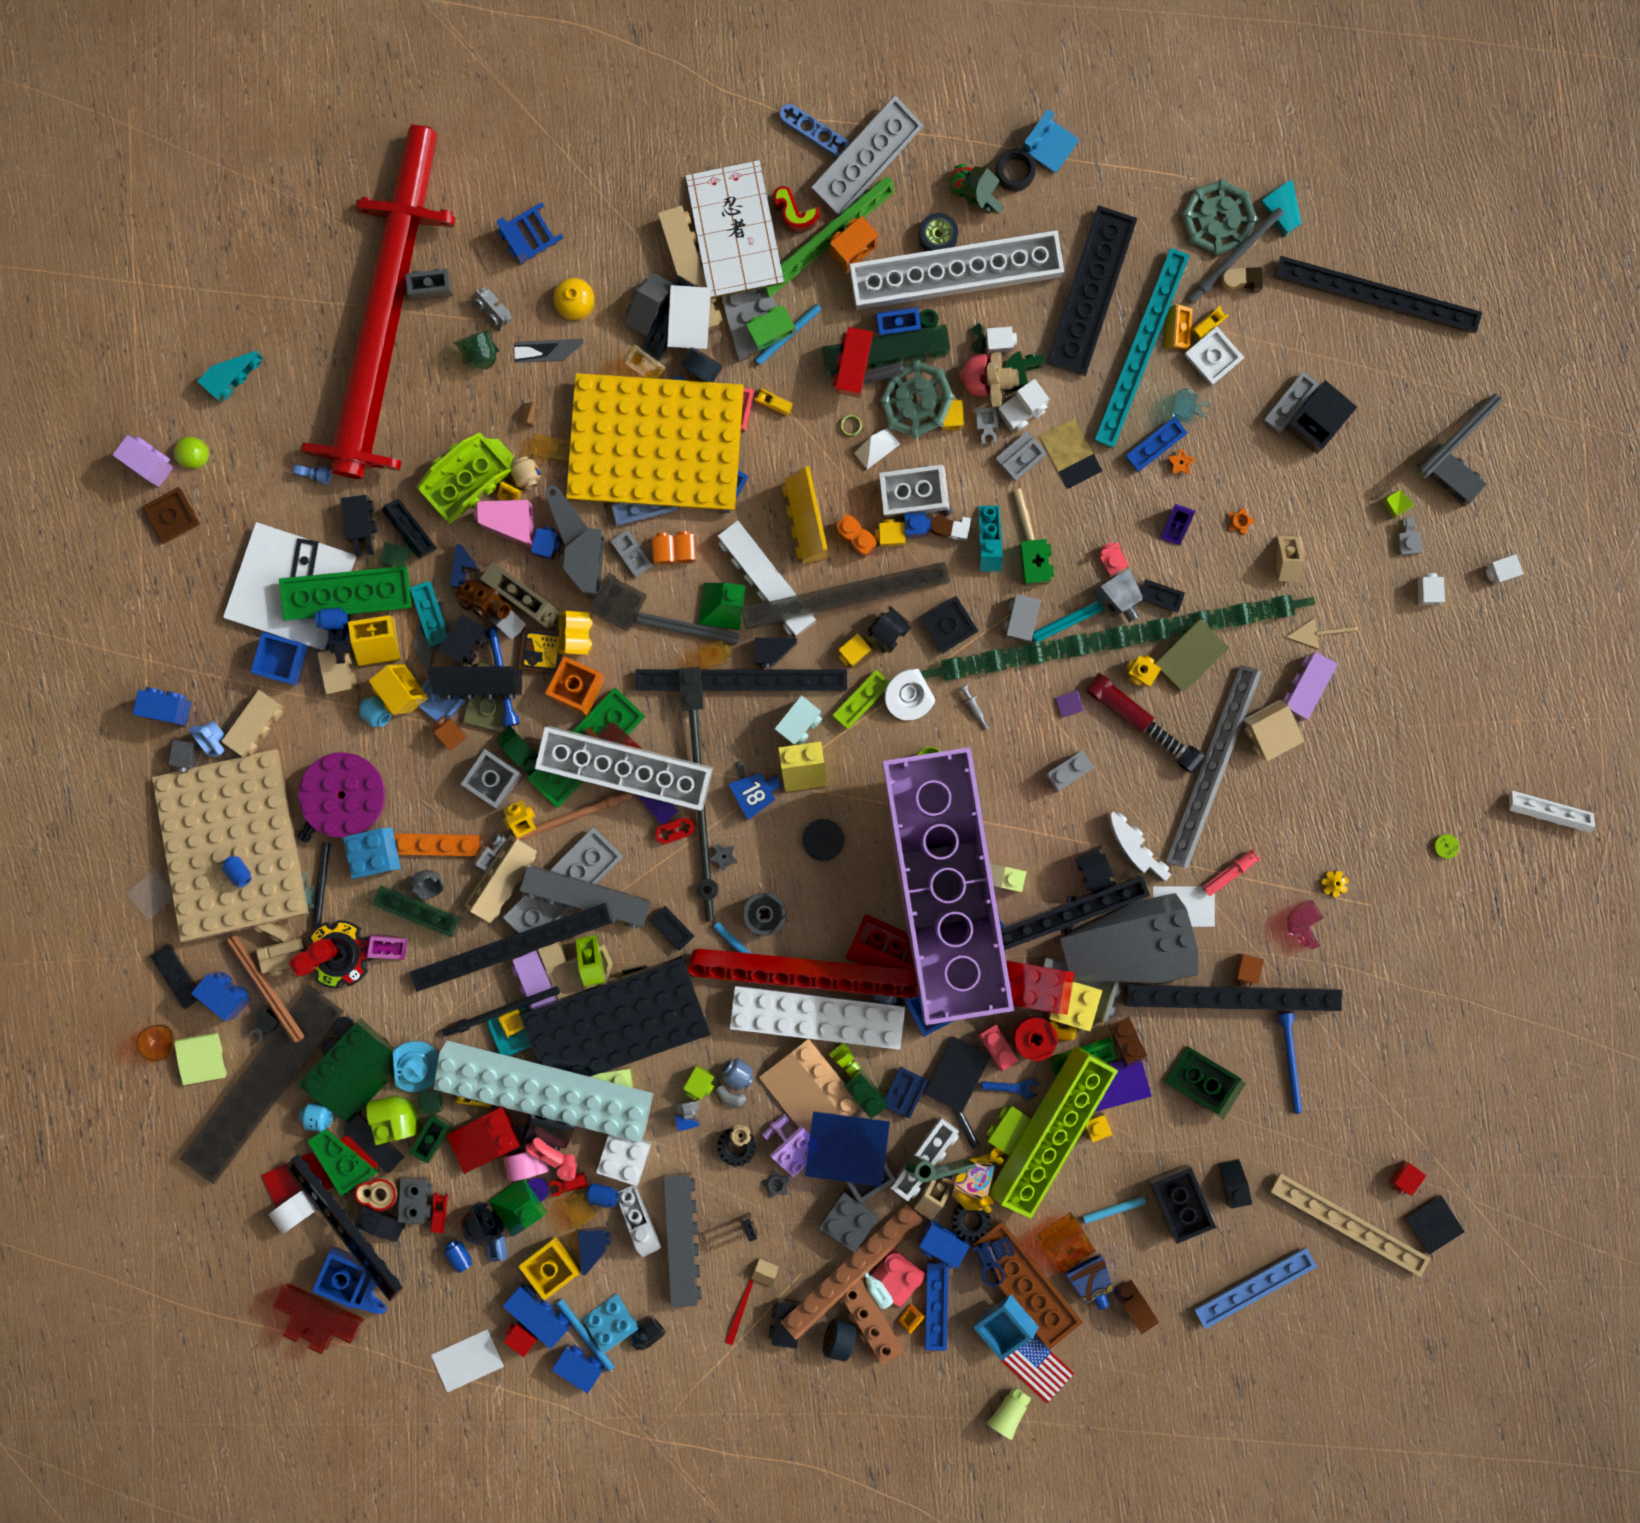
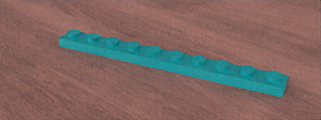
M1170 248L1094 442L1114 449L1189 260V254Z

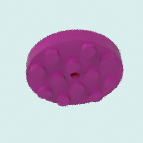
M332 753L319 758L307 769L299 786V804L305 819L317 831L331 837L343 838L366 832L378 821L386 803V787L378 769L367 759L352 753Z

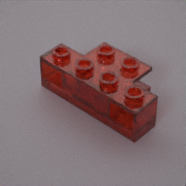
M290 1283L285 1284L281 1288L273 1305L274 1308L292 1316L283 1337L297 1342L299 1338L311 1342L308 1348L321 1355L325 1349L327 1350L333 1336L351 1344L356 1339L365 1320Z

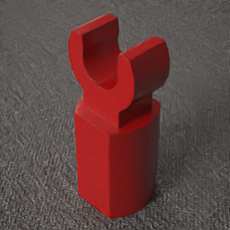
M585 1172L576 1174L575 1179L571 1181L552 1180L549 1186L557 1185L559 1187V1191L552 1193V1197L561 1195L565 1190L570 1192L587 1187L588 1181Z

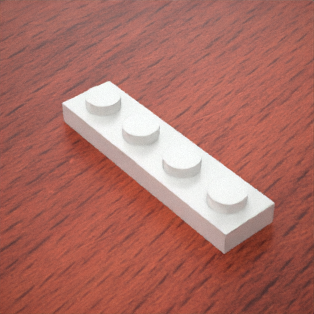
M1512 791L1509 795L1510 811L1592 833L1595 828L1594 813Z

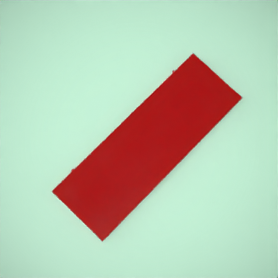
M349 1135L340 1139L373 1168L380 1166ZM314 1151L301 1157L308 1163L314 1175L320 1178L326 1190L334 1187ZM288 1163L261 1175L276 1208L302 1191L301 1187L287 1171Z

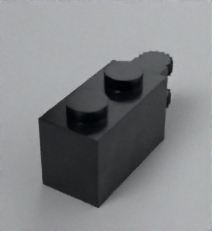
M367 495L341 498L346 540L353 543L356 557H360L362 554L360 541H366L367 552L369 555H374L373 540L378 530L376 521H373L372 513L375 512L373 500H370Z

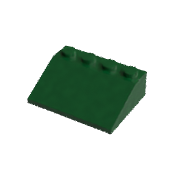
M360 1018L297 1085L318 1103L349 1123L394 1076V1048Z

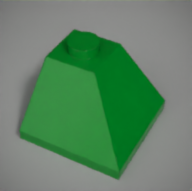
M704 583L698 625L740 630L746 590L745 585Z
M526 1179L518 1180L488 1201L512 1237L534 1224L548 1212L532 1191Z

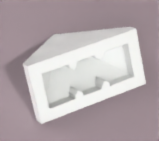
M886 428L871 436L854 454L866 470H868L897 448L900 443L890 430Z

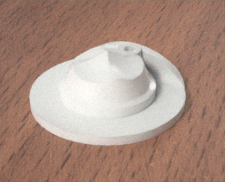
M908 669L896 674L890 680L885 690V703L888 710L895 717L902 720H915L924 716L935 703V698L919 669Z

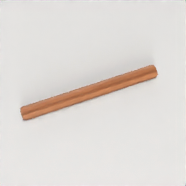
M231 936L227 939L226 943L294 1043L301 1041L304 1038V1034L265 976L261 973V970L238 936Z

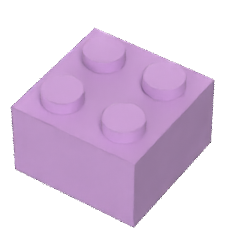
M127 435L113 454L114 457L158 487H160L174 468L168 463L171 459L138 436L132 438Z

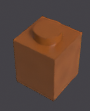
M450 715L446 717L441 716L434 722L433 732L449 751L467 738L463 730Z
M1240 953L1234 978L1240 979L1239 984L1251 987L1252 983L1258 984L1264 959Z

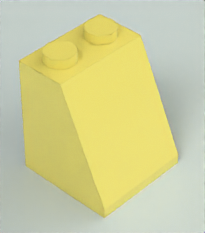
M821 741L779 747L785 792L827 786Z

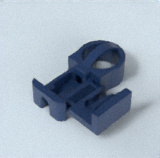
M1007 1236L992 1242L990 1246L988 1245L991 1242L985 1241L974 1246L972 1252L976 1250L983 1266L980 1269L983 1279L991 1287L999 1286L1005 1278V1272L999 1262L1002 1260L1001 1257L1006 1255L1010 1257L1015 1254ZM1004 1243H1006V1246L1010 1253L1007 1252ZM994 1268H997L1001 1272V1281H999L998 1275ZM990 1269L995 1283L989 1282L986 1278V1271Z

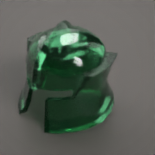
M486 330L453 342L461 351L464 365L467 364L481 371L492 367L496 361V353L500 352L492 341V330Z

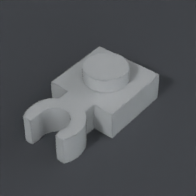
M976 408L977 431L983 430L980 439L981 444L985 445V437L987 436L992 437L993 444H996L997 436L993 429H998L997 408Z

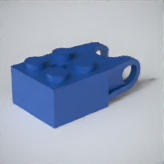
M333 1246L312 1292L351 1309L353 1307L376 1314H384L387 1310V1306L374 1295L373 1289L377 1285L354 1255ZM341 1274L345 1276V1279L340 1278Z

